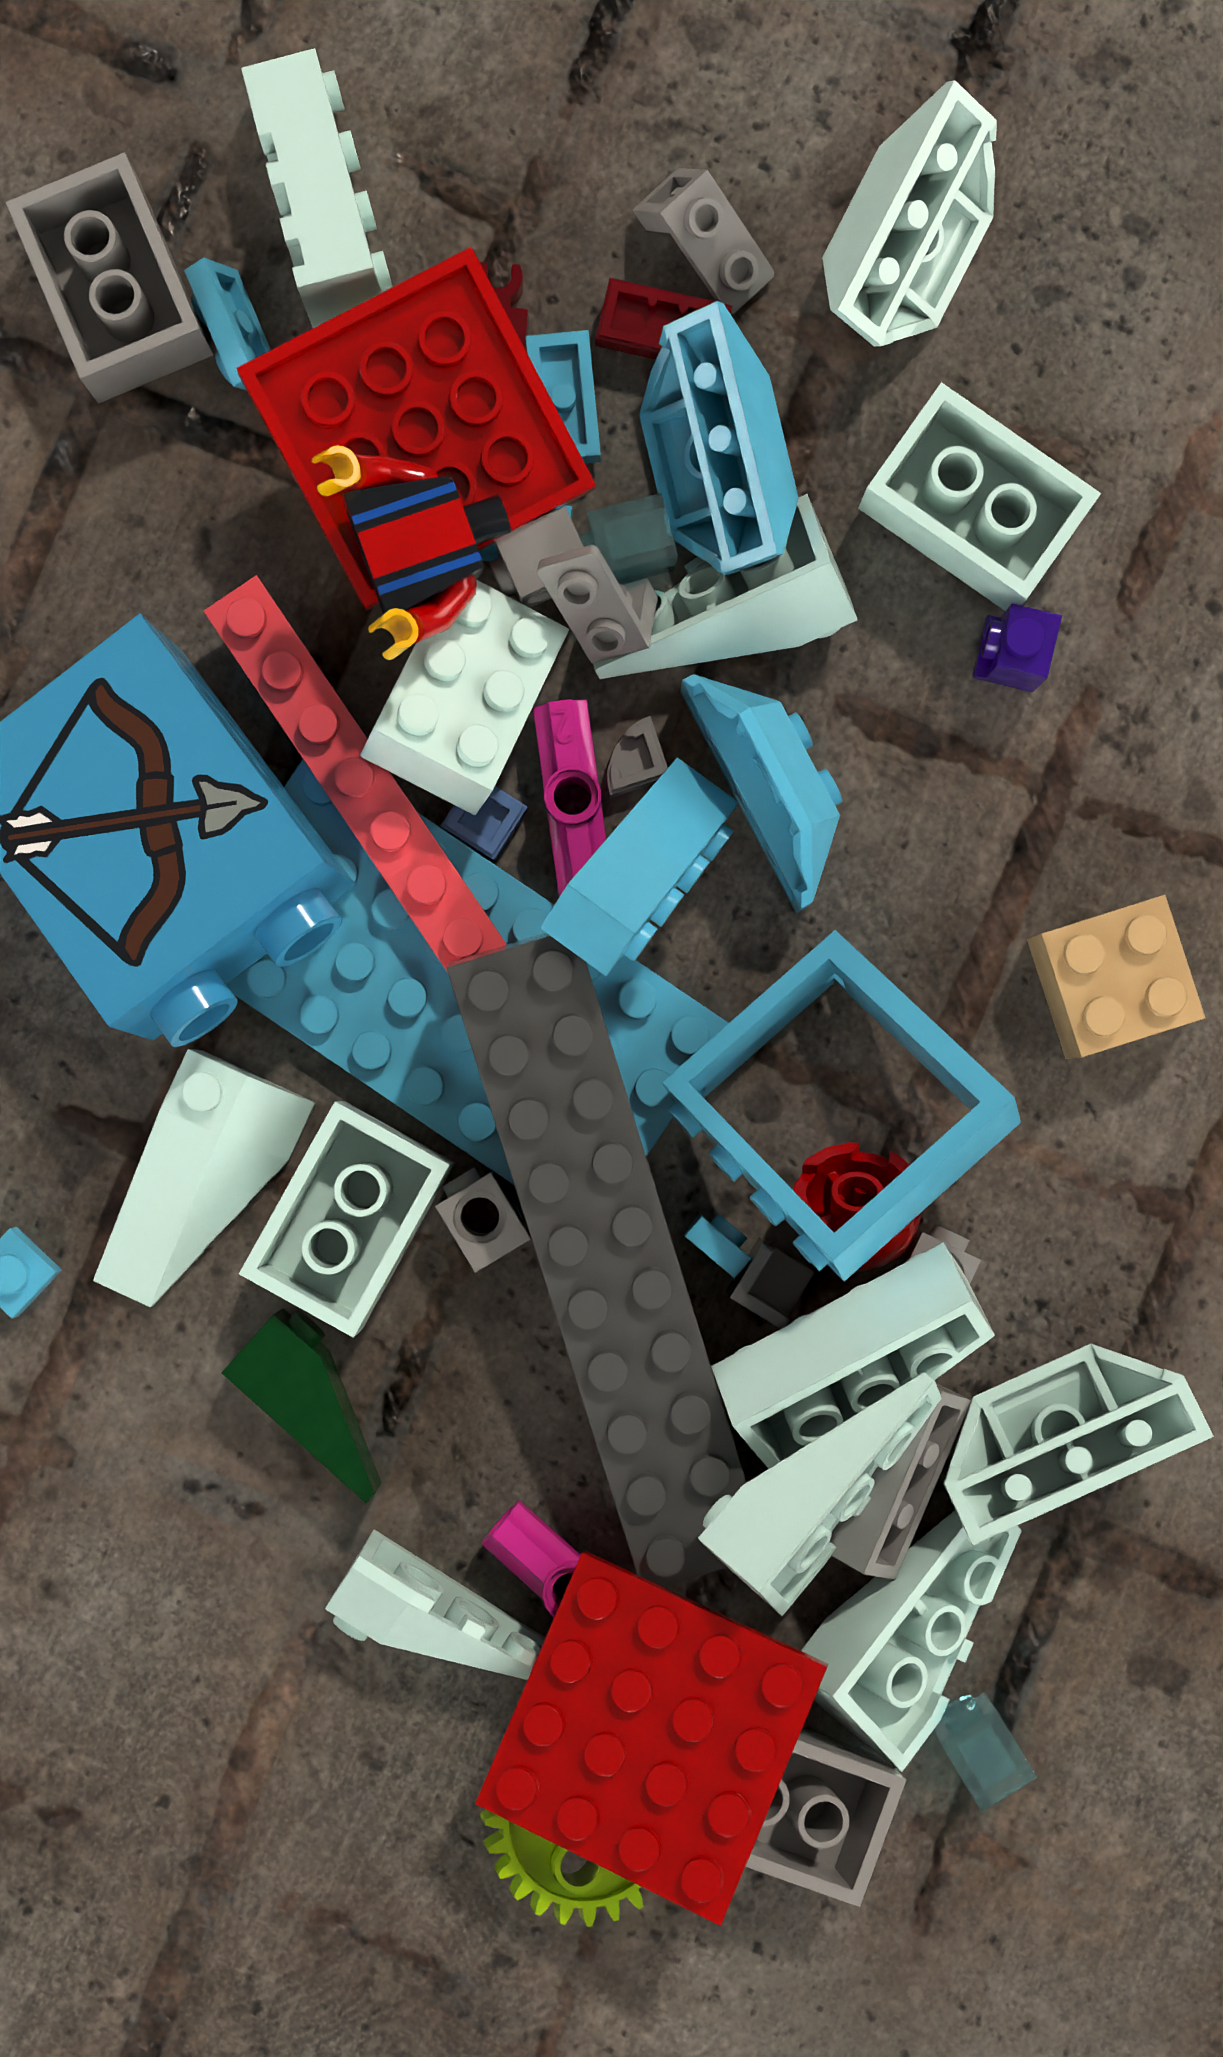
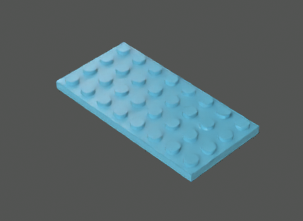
M303 759L284 788L356 885L331 904L342 919V923L335 934L321 947L305 958L283 967L277 966L267 953L226 985L235 996L514 1185L448 972ZM419 814L507 945L546 933L540 927L554 904ZM623 955L607 976L588 963L587 967L645 1155L647 1156L673 1118L667 1109L674 1104V1101L662 1082L729 1023L637 960L633 962Z

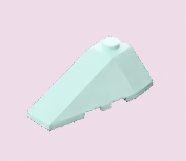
M808 494L798 499L783 555L730 575L721 574L711 567V564L696 557L684 566L688 574L681 582L665 593L655 590L658 599L650 647L645 650L593 663L599 679L776 651L799 647L817 638L831 636L840 628L857 621L858 619L846 585Z
M188 1049L159 1110L93 1281L146 1306H154L203 1254L209 1244L249 1205V1202L291 1160L317 1103L205 1051Z
M925 1372L742 1485L733 1497L725 1495L720 1498L705 1516L703 1526L706 1529L698 1539L766 1603L783 1616L837 1548L830 1542L832 1531L839 1521L843 1522L852 1515L854 1517L859 1516L871 1500L869 1494L875 1482L871 1476L876 1468L879 1466L881 1469L887 1470L899 1460L942 1399L935 1380Z
M954 1510L908 1549L896 1580L877 1576L830 1614L801 1650L829 1664L814 1700L878 1755L901 1772H903L935 1729L944 1714L950 1699L943 1696L942 1692L956 1660L966 1662L974 1642L966 1639V1636L979 1606L990 1603L994 1597L1022 1530L1018 1526L976 1545H972L956 1510Z
M376 1530L372 1531L325 1608L335 1615L333 1619L334 1624L344 1633L357 1640L365 1641L367 1637H370L382 1645L528 1680L545 1640V1637Z

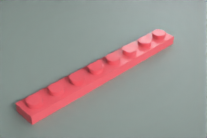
M254 576L205 609L204 613L444 968L446 969L449 962L507 945L392 774L360 757L368 740L258 576Z

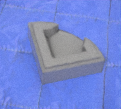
M651 716L643 718L629 727L614 747L607 770V785L610 798L655 784L668 769Z

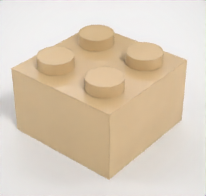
M1166 895L1027 939L1065 1059L1082 1058L1205 1019Z

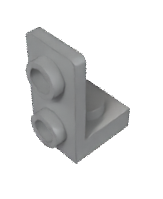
M677 168L632 209L646 231L671 234L714 299L724 304L733 305L731 314L738 311L774 277L773 268L706 169Z
M594 545L539 561L537 569L539 578L591 664L650 647L658 596L648 578L624 585L619 584L599 548Z

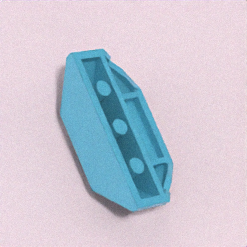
M716 301L663 326L659 345L662 347L651 370L639 416L667 535L694 555L711 564V567L721 574L730 575L784 554L799 497L770 376L724 303Z
M695 674L683 679L680 693L736 800L739 802V806L794 911L798 913L806 909L813 903L840 818L836 805L842 803V797L828 770L823 769L817 772L806 750L811 748L813 743L804 722L796 712L788 716L780 701Z

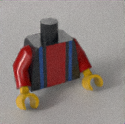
M339 445L330 447L312 458L313 463H326L333 469L335 479H329L317 485V490L321 495L330 496L347 487L353 490L343 494L344 508L383 613L380 618L368 627V630L372 633L379 628L386 629L393 635L395 644L382 653L383 657L387 660L394 659L412 644L448 630L476 595V579L481 576L484 569L477 544L511 533L509 519L500 496L497 494L463 506L452 476L439 477L431 467L388 456L354 455L351 450Z

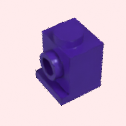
M1013 603L1001 617L987 615L972 678L1034 692L1048 678L1062 615Z

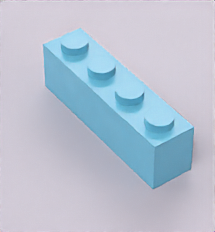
M676 758L567 884L540 929L605 976L608 975L623 955L634 962L657 931V928L650 924L649 921L652 920L662 927L684 896L676 887L687 894L710 863L707 859L712 862L733 834L734 830L727 826L725 822L739 802L682 760Z

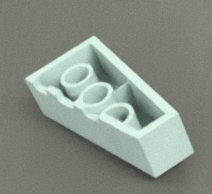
M314 48L241 68L264 154L268 158L266 168L280 215L283 216V218L279 219L294 267L292 270L297 289L313 328L393 287L383 251L371 254L365 233L377 230L367 190L354 193L349 173L361 170L351 130L338 133L333 113L345 110L335 71L322 73Z
M943 1242L924 1253L913 1256L906 1263L878 1278L855 1287L848 1294L818 1310L797 1318L788 1326L756 1343L739 1349L733 1355L711 1367L733 1428L767 1468L770 1469L925 1372L932 1379L936 1380L993 1338L995 1334L966 1276Z

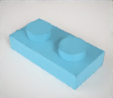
M203 257L184 270L194 293L191 296L192 306L199 319L208 327L218 350L215 354V359L220 372L233 387L246 390L236 368L270 351L271 348L238 270Z
M589 330L526 336L527 354L585 464L601 462Z

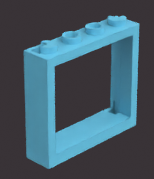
M836 930L662 1082L674 1101V1104L667 1111L681 1125L684 1132L692 1139L702 1132L715 1146L708 1154L723 1173L733 1182L743 1175L756 1189L750 1196V1199L774 1226L779 1225L785 1219L800 1235L793 1241V1244L803 1257L819 1271L828 1264L843 1281L847 1280L1021 1123L1015 1097ZM836 982L971 1111L834 1233L704 1098Z

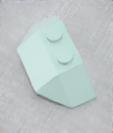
M955 80L946 82L879 146L822 257L830 310L874 347L884 346L893 343V341L938 327L993 219L995 166L991 141L996 140L997 120Z
M1089 1344L973 1396L943 1484L971 1544L976 1545L1214 1436L1184 1375Z

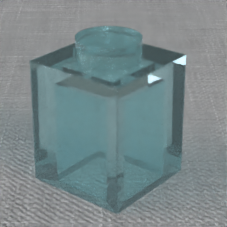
M662 493L587 512L589 533L581 534L579 538L583 547L594 545L599 548L619 584L676 570L678 554Z
M986 1692L976 1698L972 1695H966L947 1705L934 1732L981 1812L1037 1778Z

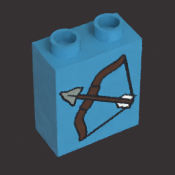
M141 613L0 722V874L109 1027L153 1041L164 1034L173 1047L191 1043L222 1023L237 1006L238 1000L226 984L267 953L279 967L293 964L321 947L339 929L342 919L331 904L356 884L185 653Z

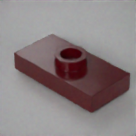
M609 277L595 337V346L656 360L662 347L659 345L663 326L715 301ZM724 304L731 314L733 305Z

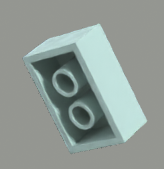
M941 382L866 488L858 509L1006 611L1012 603L1022 606L1101 493Z
M476 580V595L452 626L444 632L415 644L360 754V757L473 815L477 814L493 791L569 631L565 626Z
M335 1101L239 1274L354 1338L364 1328L455 1162L345 1101Z

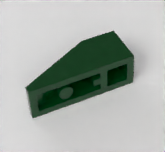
M283 1308L272 1315L221 1373L362 1501L367 1503L376 1493L382 1482L331 1351L320 1342L324 1338L325 1333L312 1319L301 1311L296 1310L291 1316Z

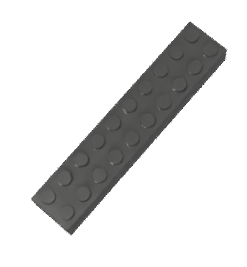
M547 933L449 962L446 969L637 1575L666 1587L727 1568L698 1537L706 1529L703 1526V1521L712 1506L725 1495L733 1497L740 1487L746 1484V1479L587 963Z

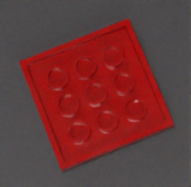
M472 247L236 368L238 376L365 611L378 605L379 602L344 508L343 494L353 490L347 487L330 496L321 495L317 490V485L329 479H335V474L328 464L323 462L313 463L312 458L330 447L339 445L348 448L354 455L388 456L431 467L439 477L452 476L463 506L498 494L505 507L511 531L560 509L594 491L596 483ZM500 537L477 544L478 550L480 551L495 543V540Z
M584 1551L581 1553L475 1804L721 1926L829 1664L590 1552Z

